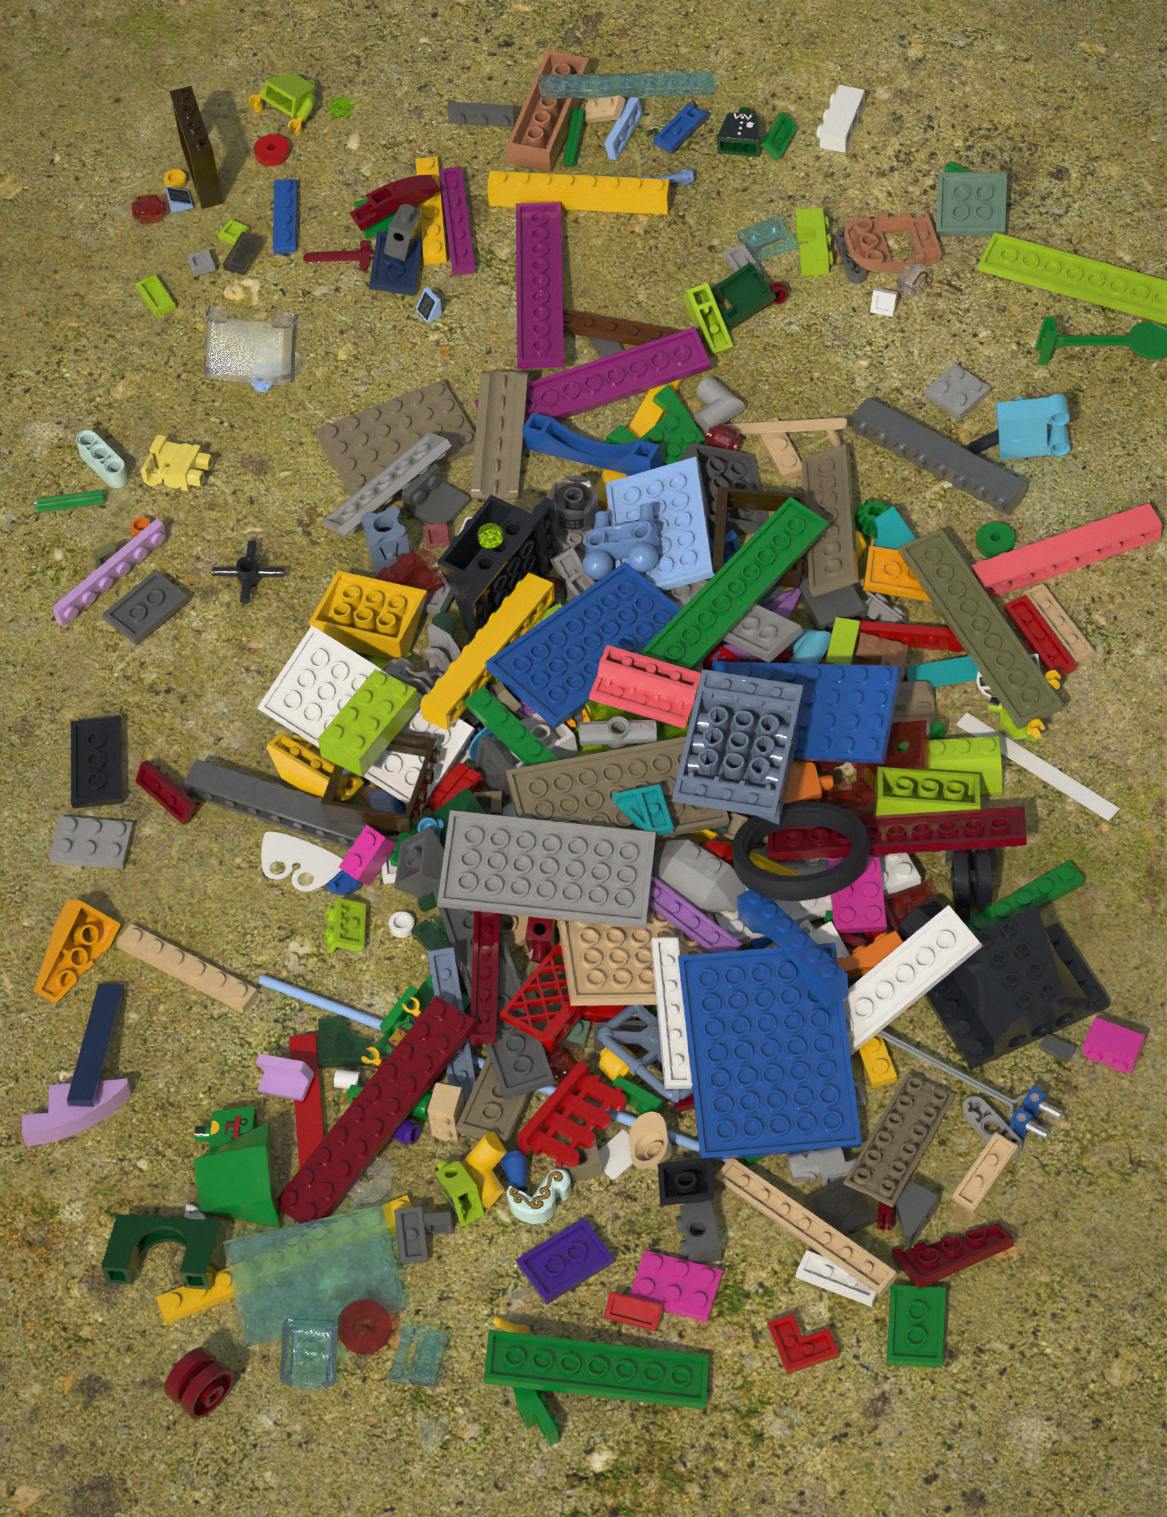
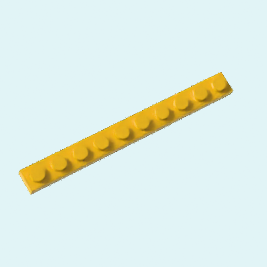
M408 1195L215 1273L211 1290L191 1289L182 1286L156 1297L166 1325L396 1231L394 1210L413 1208Z

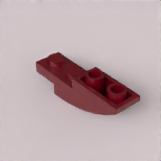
M430 174L403 178L365 195L368 201L349 212V214L362 232L398 210L400 205L408 204L415 207L441 191V189Z

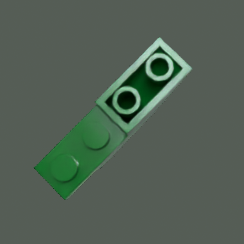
M512 1387L517 1408L526 1428L529 1429L537 1425L549 1447L558 1443V1431L561 1430V1427L554 1415L549 1416L546 1411L548 1404L542 1394L544 1391Z

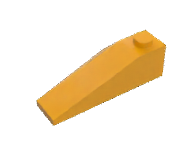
M67 900L56 921L33 992L52 1003H57L77 982L81 974L88 970L99 955L105 953L111 946L121 924L80 900Z

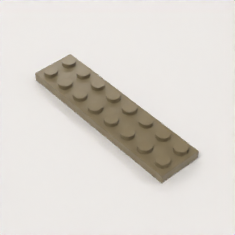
M846 443L802 458L803 491L806 494L805 505L829 522V528L807 550L809 591L813 597L859 582L850 454Z
M529 962L521 980V987L540 963ZM565 971L556 972L558 980L566 979ZM541 974L539 977L540 983L554 981L553 974ZM568 986L560 987L562 995L569 994ZM556 988L542 990L544 998L558 996ZM538 990L527 992L525 994L526 1001L540 999ZM560 1002L546 1004L548 1013L561 1009ZM542 1005L529 1007L531 1015L544 1013ZM546 1020L534 1022L536 1029L541 1032L547 1026ZM544 1049L545 1055L548 1053L546 1049ZM489 1054L456 1125V1129L459 1133L482 1139L487 1132H495L502 1145L507 1146L530 1092L504 1100Z

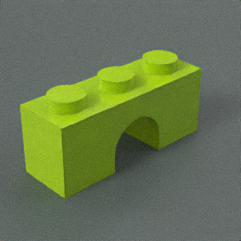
M823 207L796 209L797 241L810 242L799 244L801 276L829 274V265H833L832 251L827 249L831 247L830 234H826L825 231L829 230L828 216L824 217Z

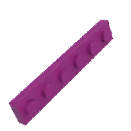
M462 166L439 169L453 276L476 273Z

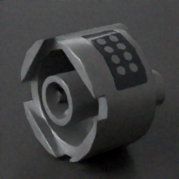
M568 476L564 478L563 482H560L558 485L556 482L550 491V500L554 501L556 528L568 531H589L592 528V524L595 523V513L599 512L596 487L594 488L591 485L590 480L580 476Z

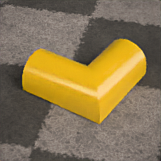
M487 1132L461 1162V1165L475 1182L482 1207L490 1208L505 1191L492 1170L507 1153L495 1132Z

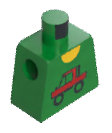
M255 1106L212 1112L210 1126L196 1125L195 1141L208 1142L209 1150L211 1151L257 1128L258 1116Z

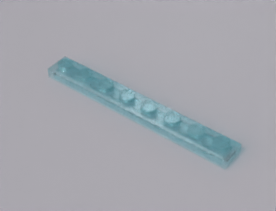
M711 72L539 75L538 78L541 99L611 97L618 95L622 97L713 95L715 90Z

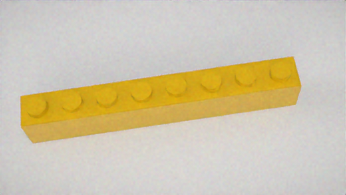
M490 171L487 185L489 206L516 207V203L561 202L562 210L668 215L670 203L669 179Z
M528 573L523 580L517 583L515 590L510 596L505 597L501 607L491 614L486 625L477 631L475 638L469 645L467 644L463 648L462 654L456 661L450 664L448 671L443 677L437 679L434 688L429 694L423 696L420 707L424 720L443 729H450L467 708L464 705L465 699L485 686L493 676L487 670L485 662L529 631L555 600L554 583L531 573Z

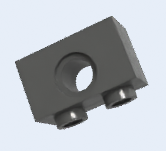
M712 1200L680 1205V1216H676L678 1233L683 1232L685 1239L680 1240L682 1256H688V1261L698 1264L722 1261ZM696 1231L703 1232L700 1236H695L692 1233Z

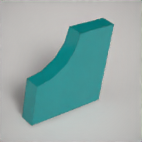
M894 506L872 520L876 528V540L873 546L898 550L899 546L916 540Z

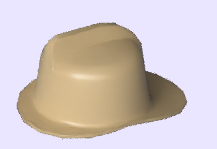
M647 1112L639 1116L630 1129L629 1140L632 1163L639 1169L658 1171V1164L668 1163L673 1153L672 1144L668 1139L666 1122L656 1112Z

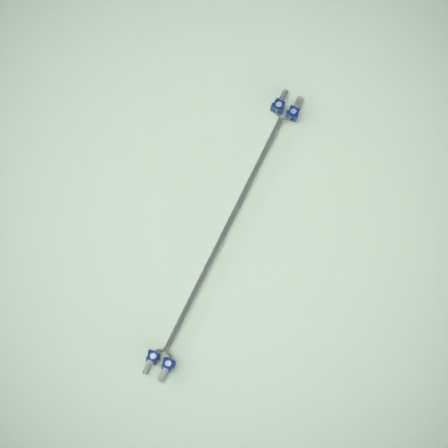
M883 1030L876 1034L1009 1105L1010 1128L1023 1140L1028 1132H1032L1043 1139L1049 1136V1131L1035 1124L1032 1121V1117L1038 1119L1043 1111L1057 1119H1060L1063 1114L1062 1110L1045 1101L1046 1094L1038 1091L1037 1087L1031 1088L1027 1095H1020L1017 1099H1012ZM1021 1099H1024L1023 1107H1018L1013 1115V1103H1018Z

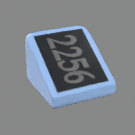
M165 187L171 213L193 208L188 190Z
M426 287L416 310L426 322L430 323L442 316L441 300L430 288Z

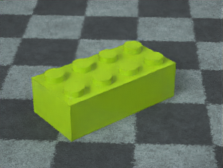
M374 669L319 736L318 743L321 757L363 777L419 708L417 689Z
M888 767L877 768L875 816L981 808L979 774Z

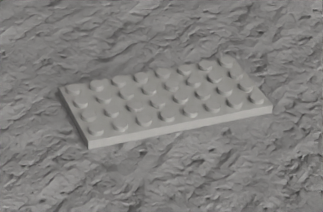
M450 810L437 907L646 929L656 832Z

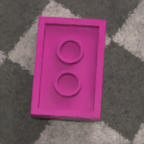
M869 857L866 869L854 883L830 895L833 925L837 933L886 931L887 924L879 857ZM845 858L828 859L827 868L836 866Z
M644 1250L629 1296L664 1304L663 1311L708 1323L723 1277V1270Z

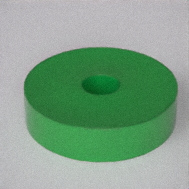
M990 522L980 527L977 531L976 547L982 555L993 558L1001 553L1013 551L1015 534L1008 525L1000 522Z

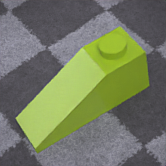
M708 282L686 290L682 296L683 301L699 334L704 335V343L711 355L733 348V343Z

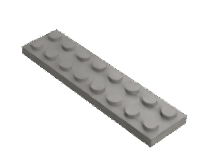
M698 581L663 591L662 593L682 609L708 581ZM756 604L722 640L770 663L797 639L803 631L801 625Z

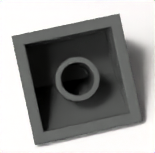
M427 827L400 842L394 884L395 889L421 897L440 887L444 849L431 828Z

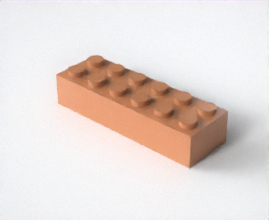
M550 50L546 51L507 143L509 164L551 172L569 130L572 111L578 108L591 77L588 57Z

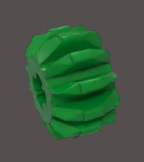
M875 498L874 502H870L866 499L864 505L859 504L854 515L857 530L862 532L864 537L872 535L873 539H875L876 528L872 520L892 506H887L886 500L878 502L877 498Z

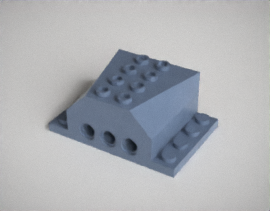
M702 669L673 792V802L755 815L779 825L798 740V715L803 685Z

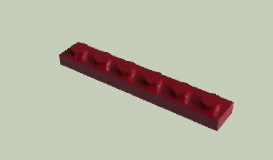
M474 911L470 1017L478 1023V1026L470 1035L471 1045L497 1044L500 913Z

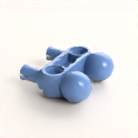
M645 503L640 506L639 521L609 526L610 515L607 512L599 511L595 513L594 529L589 531L584 538L587 553L583 559L582 567L586 576L592 580H600L611 572L613 567L612 560L628 558L629 565L637 572H648L656 566L660 538L657 535V525L653 523L655 508L652 504Z

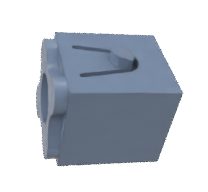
M391 506L383 512L365 513L361 517L365 544L374 573L410 564L411 557L405 527L402 525L400 510L395 506ZM380 547H382L386 557L383 556Z

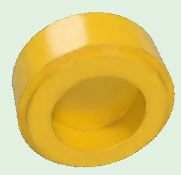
M179 169L168 171L164 175L165 186L183 189L187 184L184 171Z

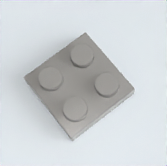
M955 363L924 390V397L960 421L991 393V387Z

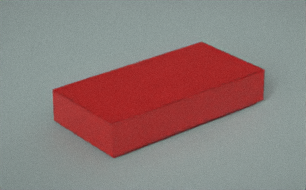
M610 1291L604 1318L658 1332L664 1304Z

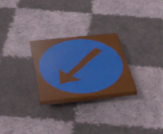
M365 786L360 787L368 808L400 814L406 813L407 809L404 802L387 791ZM386 829L381 830V833H383L385 836H393L401 833Z

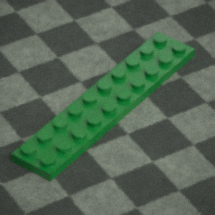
M789 497L651 640L639 655L694 670L829 528V522L792 497Z

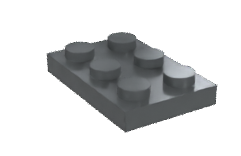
M154 570L102 615L108 624L135 645H138L189 602L187 594Z

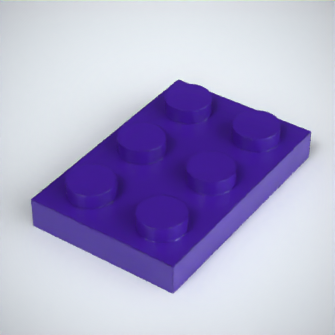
M584 1218L516 1259V1265L546 1305L614 1263V1257Z

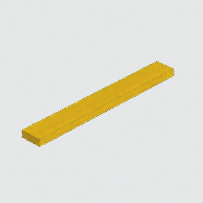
M684 378L667 383L675 394ZM667 384L649 390L627 430L638 439L663 418L665 411L653 402V397ZM605 469L595 486L598 495V505L608 508L605 483L630 475Z

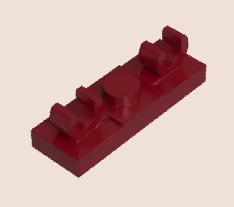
M148 760L141 762L135 782L183 825L190 823L192 814L199 811L201 803H195L192 800L193 796L191 794H185L168 777V773L163 774L160 771L161 767L159 765L154 766Z

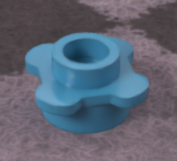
M423 818L418 825V832L427 827L432 828L436 837L440 840L439 835L444 827V822L441 819L435 821L432 818Z

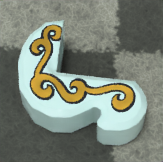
M561 1168L551 1169L532 1198L526 1193L509 1186L507 1199L510 1211L521 1221L531 1224L545 1223L553 1217L556 1211V1198L560 1197L563 1201L569 1198L572 1191L570 1175Z

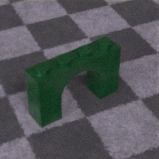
M117 1214L101 1268L107 1283L133 1285L143 1254L157 1244L175 1242L186 1247L180 1269L184 1287L211 1290L226 1236L220 1220Z

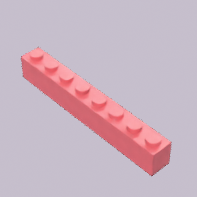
M1150 503L1135 506L1131 510L1113 514L1099 521H1092L1076 529H1069L1065 533L1047 537L1031 545H1024L1011 552L1001 553L991 559L981 560L972 565L971 572L991 599L1161 539L1162 523Z

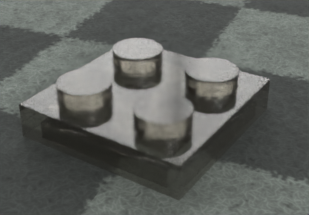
M846 1177L805 1195L813 1214L844 1236H848L878 1222L865 1194L843 1184Z

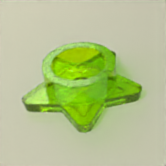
M342 97L336 98L331 104L327 105V109L332 112L331 119L339 117L349 119L350 111L355 108L354 103H349L347 99Z

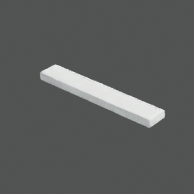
M678 937L652 938L651 950L665 1089H691L693 1084L678 956H680Z

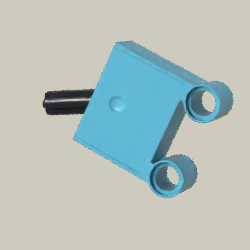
M1061 394L1028 400L1018 396L1014 401L996 403L997 430L968 444V449L975 455L998 444L1000 460L1046 455L1063 456L1070 451L1068 429L1065 426L1070 420L1067 398Z

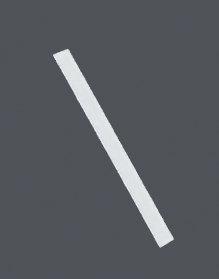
M966 713L955 724L974 737L999 736L1001 754L1109 821L1120 809L969 713Z

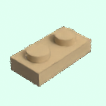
M620 95L589 99L584 111V121L589 124L619 120L626 99Z

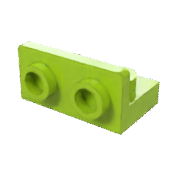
M337 897L334 903L327 907L325 921H328V928L324 935V943H327V953L332 954L336 947L361 952L364 949L365 903Z

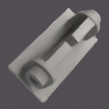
M866 591L869 599L863 600L862 603L869 618L876 621L882 615L883 617L878 622L909 625L904 620L906 615L896 606L893 609L886 605L888 601L879 593L873 595Z

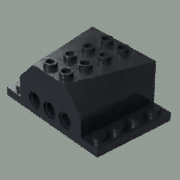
M490 495L476 514L466 521L459 535L453 537L450 546L437 561L455 598L465 631L469 633L470 643L475 638L477 631L483 628L489 621L491 614L501 607L505 597L510 596L520 580H523L528 573L545 579L554 568L550 559L558 555L559 550L553 500L545 497L540 504L533 508L532 513H529ZM487 531H495L498 533L493 534V532H489V536L491 534L492 537L497 538L496 540L500 539V541L496 545L486 546L483 544L488 543L487 539H489V536L485 534L484 537L487 538H482V541H484L482 543V535Z
M1037 906L974 933L973 935L983 946L924 994L925 999L970 1071L1045 1037L1046 1034L1050 1035L1109 1008L1110 1005L1109 1000L1060 925L1056 923L1045 928Z

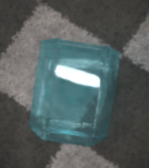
M299 1318L285 1319L282 1325L280 1381L291 1388L326 1389L334 1385L336 1382L340 1322Z

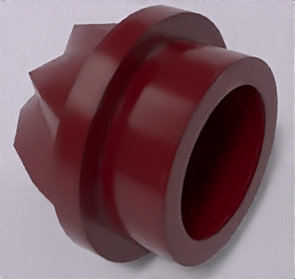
M770 282L768 286L776 295L775 300L771 303H783L788 296L787 287L782 282Z

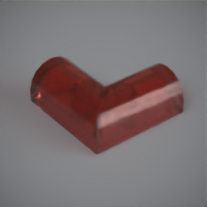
M927 882L884 896L885 915L892 931H896L898 934L899 924L917 907L935 901Z

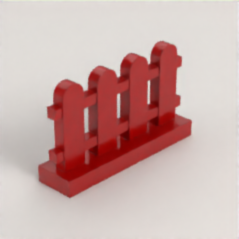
M579 1061L518 1133L520 1151L529 1155L533 1150V1153L538 1156L542 1152L555 1159V1165L560 1168L563 1165L576 1167L580 1163V1155L576 1149L579 1146L592 1148L596 1143L595 1134L592 1132L594 1127L605 1130L611 1126V1117L607 1113L609 1109L621 1111L626 1108L627 1102L626 1097L623 1095V1089L618 1086L615 1089L601 1083V1078L596 1074L590 1077L588 1065ZM589 1096L602 1103V1105L598 1108L585 1100ZM575 1115L587 1123L583 1127L570 1120L571 1116ZM558 1133L571 1140V1142L567 1146L554 1139V1137Z

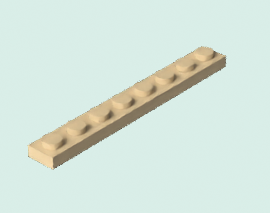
M729 1159L716 1174L715 1179L721 1185L882 1297L898 1277L895 1270L737 1160Z

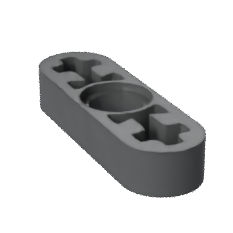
M842 227L836 232V245L847 279L852 283L859 284L867 279V269L857 264L853 258L846 256L849 252L844 240L845 227ZM854 266H857L859 273L854 271Z

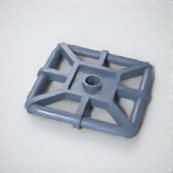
M628 1005L598 1030L599 1041L630 1067L629 1071L634 1075L638 1074L662 1096L670 1099L671 1102L678 1103L679 1100L693 1093L692 1087L691 1089H665L664 1083L646 1068L655 1060H659L662 1063L658 1019L644 1008L646 1005ZM634 1014L648 1025L641 1032L613 1031ZM618 1043L640 1044L649 1053L641 1059H635Z

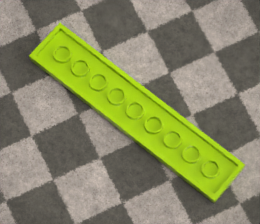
M996 232L993 233L978 264V271L1167 324V280Z

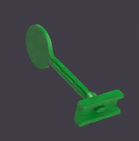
M1044 316L1035 345V350L1041 351L1038 365H1048L1053 348H1062L1063 346H1129L1135 354L1149 360L1164 359L1167 357V329L1158 323L1141 322L1131 328L1128 336H1063V334H1057L1054 316Z

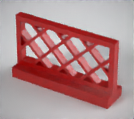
M559 944L553 947L499 1013V1019L543 1042V1048L551 1053L589 1007L570 1006L569 994L562 995L560 987L567 986V979L558 980L556 972L565 971L564 964L554 965L553 959L558 954L563 956L562 946ZM541 974H553L554 981L540 983L539 977ZM556 988L558 996L544 998L542 990ZM538 990L540 999L526 1001L525 994L527 992ZM560 1002L561 1009L559 1011L548 1013L546 1004ZM542 1005L543 1014L529 1015L528 1007ZM524 1008V1017L516 1018L509 1014L513 1009ZM546 1020L547 1026L542 1032L532 1027L531 1022Z

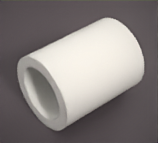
M336 1070L334 1078L335 1088L349 1089L351 1084L360 1087L361 1072Z

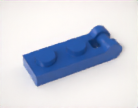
M688 103L654 137V144L672 154L701 124L707 122L709 113L703 109L698 110L697 106Z

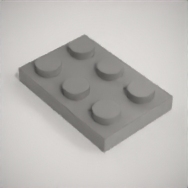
M59 816L49 855L50 863L124 870L134 830L133 822Z

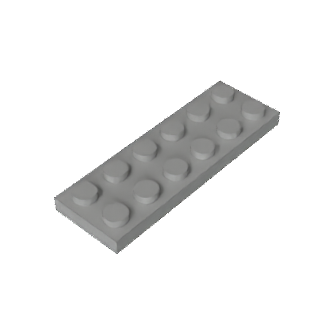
M428 432L321 522L327 529L342 536L353 533L365 513H375V510L380 505L390 502L398 490L408 487L416 475L426 472L429 468L428 465L434 460L445 456L446 450L452 445L447 438Z

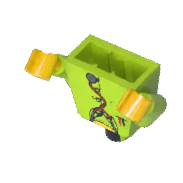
M294 73L274 76L265 80V85L259 90V95L250 96L249 104L251 108L254 107L256 112H260L264 108L262 100H265L290 117H297V119H293L288 123V129L291 133L296 128L295 133L299 137L303 133L301 123L306 121L315 104L317 85L314 80L309 79L306 81Z
M1055 670L1047 672L1044 678L1053 690L1059 689L1060 683L1057 680H1060L1061 676ZM991 697L988 710L1000 713V727L1014 740L1028 739L1037 742V739L1041 737L1040 731L1045 730L1043 725L1045 718L1041 720L1034 719L1027 726L1018 729L997 697Z

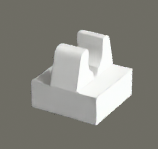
M875 288L873 290L870 312L893 317L898 292Z

